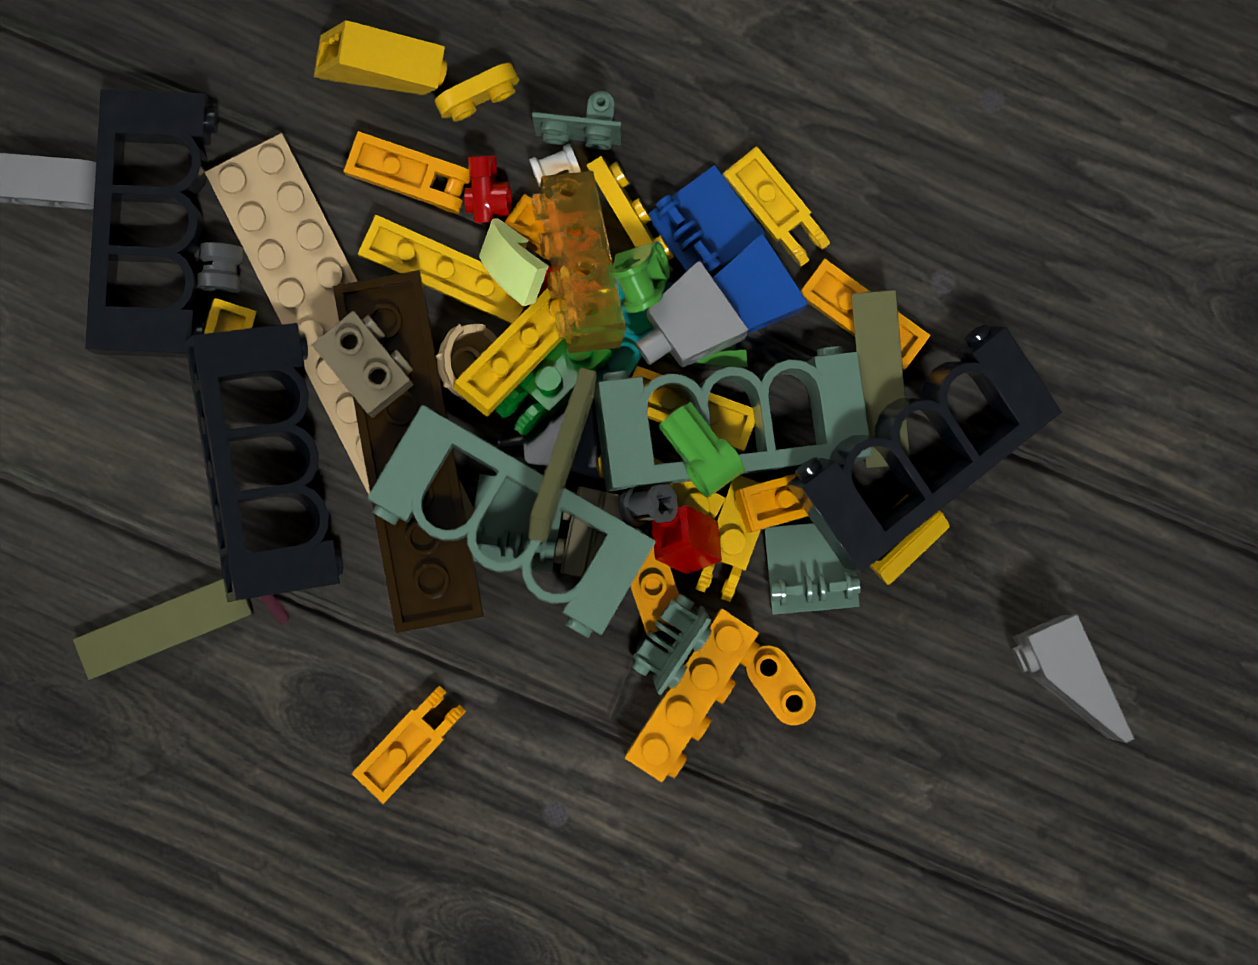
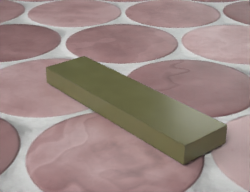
M896 289L852 293L856 352L858 354L870 436H875V425L879 414L885 407L900 398H905ZM906 418L900 429V443L910 460ZM871 447L872 456L866 458V468L888 466L882 455L874 447Z
M580 368L531 514L529 539L543 543L548 539L594 399L597 379L595 371Z
M221 579L73 639L88 680H93L252 616L254 612L248 599L227 602L224 580Z

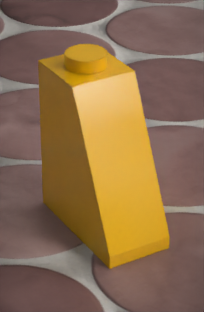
M345 20L320 36L314 77L425 95L438 89V86L445 79L447 62L443 60L445 46Z

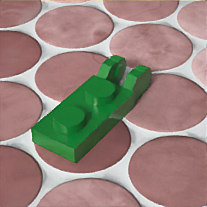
M579 324L496 407V412L503 418H507L530 398L535 404L522 414L515 425V429L521 435L530 433L548 415L552 417L570 399L580 368L595 371V374L598 373L611 360V350L583 325Z

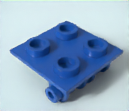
M715 165L672 197L670 195L665 196L656 204L657 208L649 213L652 219L650 224L659 236L663 237L671 252L686 272L700 261L709 275H711L735 258L757 237L762 234L766 235Z

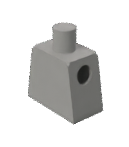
M699 261L662 295L663 298L660 302L647 310V319L654 330L638 340L635 345L649 365L670 352L681 367H685L741 342L746 338L748 329Z

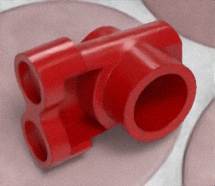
M497 156L468 157L469 177H471L472 188H465L464 192L466 213L474 214V223L491 222L492 219L497 217L509 216L512 212L511 186L509 181L496 182Z

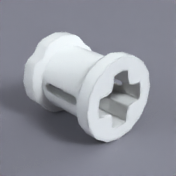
M570 144L564 145L563 151L538 160L536 157L529 159L543 196L549 194L552 187L573 179L576 182L583 180L580 167Z

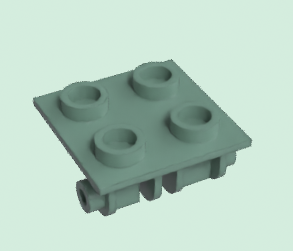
M597 91L590 96L586 118L532 113L536 136H543V142L554 145H566L569 139L586 141L587 147L599 150H609L612 144L621 145V122L615 121L614 99L605 91Z
M479 474L474 505L475 511L495 476ZM508 479L502 485L476 533L480 551L489 559L497 562H510L520 557L532 540L529 539L530 518L537 496ZM562 510L558 512L552 523L548 539L544 543H540L531 561V570L552 573Z
M814 523L764 529L772 615L860 607L858 595L861 591L859 576H857L855 571L844 568Z
M681 593L676 600L671 598L660 618L680 630V633L659 620L655 622L658 628L675 638L673 643H669L652 631H649L647 634L652 640L666 648L667 652L645 638L637 652L633 655L635 661L631 667L644 676L650 670L653 671L652 678L657 693L662 695L667 686L673 689L679 683L687 669L683 662L692 649L698 652L704 646L712 632V629L708 627L711 619L705 608L700 605L696 612L692 611L691 608L695 603Z

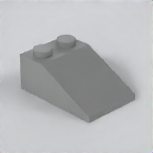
M1060 615L1013 637L1017 647L1012 648V652L1023 673L1029 671L1033 679L1107 739L1125 743L1134 739L1078 615Z

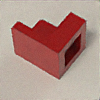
M685 505L678 508L676 517L671 522L657 523L655 520H652L653 540L656 541L654 544L655 560L684 574L693 573L722 561L718 522L713 518Z

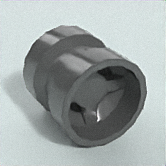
M201 243L199 258L204 262V265L202 266V271L197 274V287L201 290L212 292H240L241 278L237 274V266L243 262L244 248L225 243Z

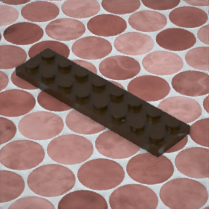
M420 270L333 286L339 322L352 311L361 320L369 315L385 335L378 342L389 355L397 350L413 369V371L406 375L413 383V386L373 418L367 414L353 396L370 492L422 405L448 420ZM453 448L427 490L423 500V514L426 520L434 527L442 530H456L467 523ZM374 514L395 633L484 617L474 559L468 547L467 537L458 541H441L430 537L421 529L414 514L409 523L398 519L395 526Z

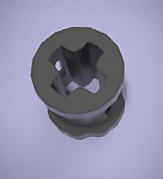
M668 484L653 485L649 490H641L640 488L626 489L621 494L619 500L620 515L623 521L631 527H640L645 525L647 521L655 520L657 523L671 522L676 517L678 511L677 495Z

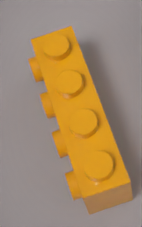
M723 609L718 611L709 625L712 632L704 646L698 652L693 650L684 665L687 666V669L679 683L673 689L668 688L625 754L626 760L661 783L667 775L673 779L677 776L688 759V756L682 753L689 740L691 737L696 741L701 739L713 720L706 715L715 700L721 704L725 702L737 683L730 678L739 663L747 667L761 646L754 641L759 632Z

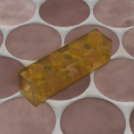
M586 171L541 176L539 193L533 194L532 205L535 220H542L544 232L540 233V248L543 259L550 258L552 272H548L547 281L551 299H558L560 311L555 313L558 338L566 339L568 354L621 347L626 327L616 279L612 278L609 270L613 264L594 172Z

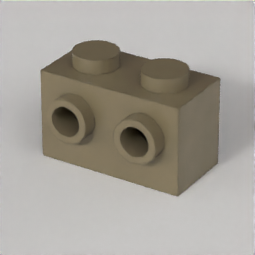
M352 311L311 345L367 414L373 418L413 386V383L406 376L413 369L397 350L389 355L378 342L385 335L369 315L361 320Z

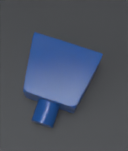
M764 234L757 237L712 278L747 327V335L802 312L808 304Z

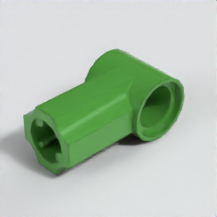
M691 402L674 411L660 423V430L684 460L689 478L704 496L710 497L745 472L744 464L736 450L726 440L718 439Z

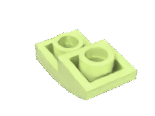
M495 218L491 221L479 255L481 262L500 287L522 306L535 304L549 266L526 250L529 240L500 219Z

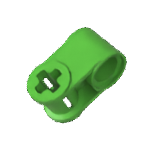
M658 241L617 253L614 263L609 269L612 278L618 279L625 296L623 306L628 313L643 311L660 302L663 298L662 294L666 282L670 278L668 258L663 246Z

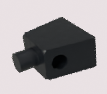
M569 400L552 417L548 415L533 431L526 435H521L518 431L498 432L499 450L511 457L525 456V465L544 476ZM592 402L567 478L568 482L600 483L594 402ZM535 403L525 405L522 408V414Z

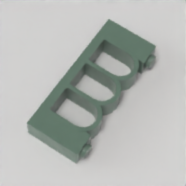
M842 346L816 350L817 356L807 362L786 360L767 369L759 377L744 368L726 367L715 371L699 385L686 376L679 374H666L657 377L645 387L643 385V378H630L629 371L604 374V381L596 384L594 404L606 492L691 481L686 472V463L684 461L654 465L647 407L652 392L661 388L673 389L681 393L688 403L691 402L711 428L708 397L712 386L720 381L733 382L741 386L747 393L753 408L755 419L754 432L757 446L756 453L739 454L745 467V472L741 475L794 469L814 457L830 459L832 451L841 441L853 435H869L857 352L843 353ZM780 374L792 375L806 386L810 397L816 445L776 450L768 398L769 386L775 376ZM871 447L862 451L855 461L872 456Z
M423 405L367 498L375 504L372 513L394 526L398 519L409 523L414 514L420 528L430 537L441 541H458L467 537L468 547L474 559L485 569L502 573L513 572L521 568L522 579L528 591L538 600L550 604L567 603L562 611V614L569 617L566 626L587 638L590 637L592 632L599 635L603 634L656 542L564 488L554 519L558 512L562 510L606 536L580 582L573 590L564 594H552L542 590L535 583L531 575V561L541 543L540 541L531 540L521 556L510 562H497L489 559L480 551L476 533L505 480L508 479L538 496L544 476ZM454 447L495 471L497 475L470 520L456 530H442L434 527L426 520L423 514V500L427 490Z

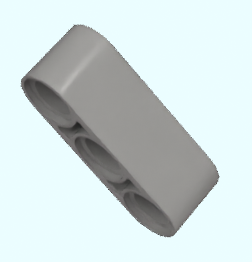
M0 153V203L92 210L94 209L96 162L81 159Z

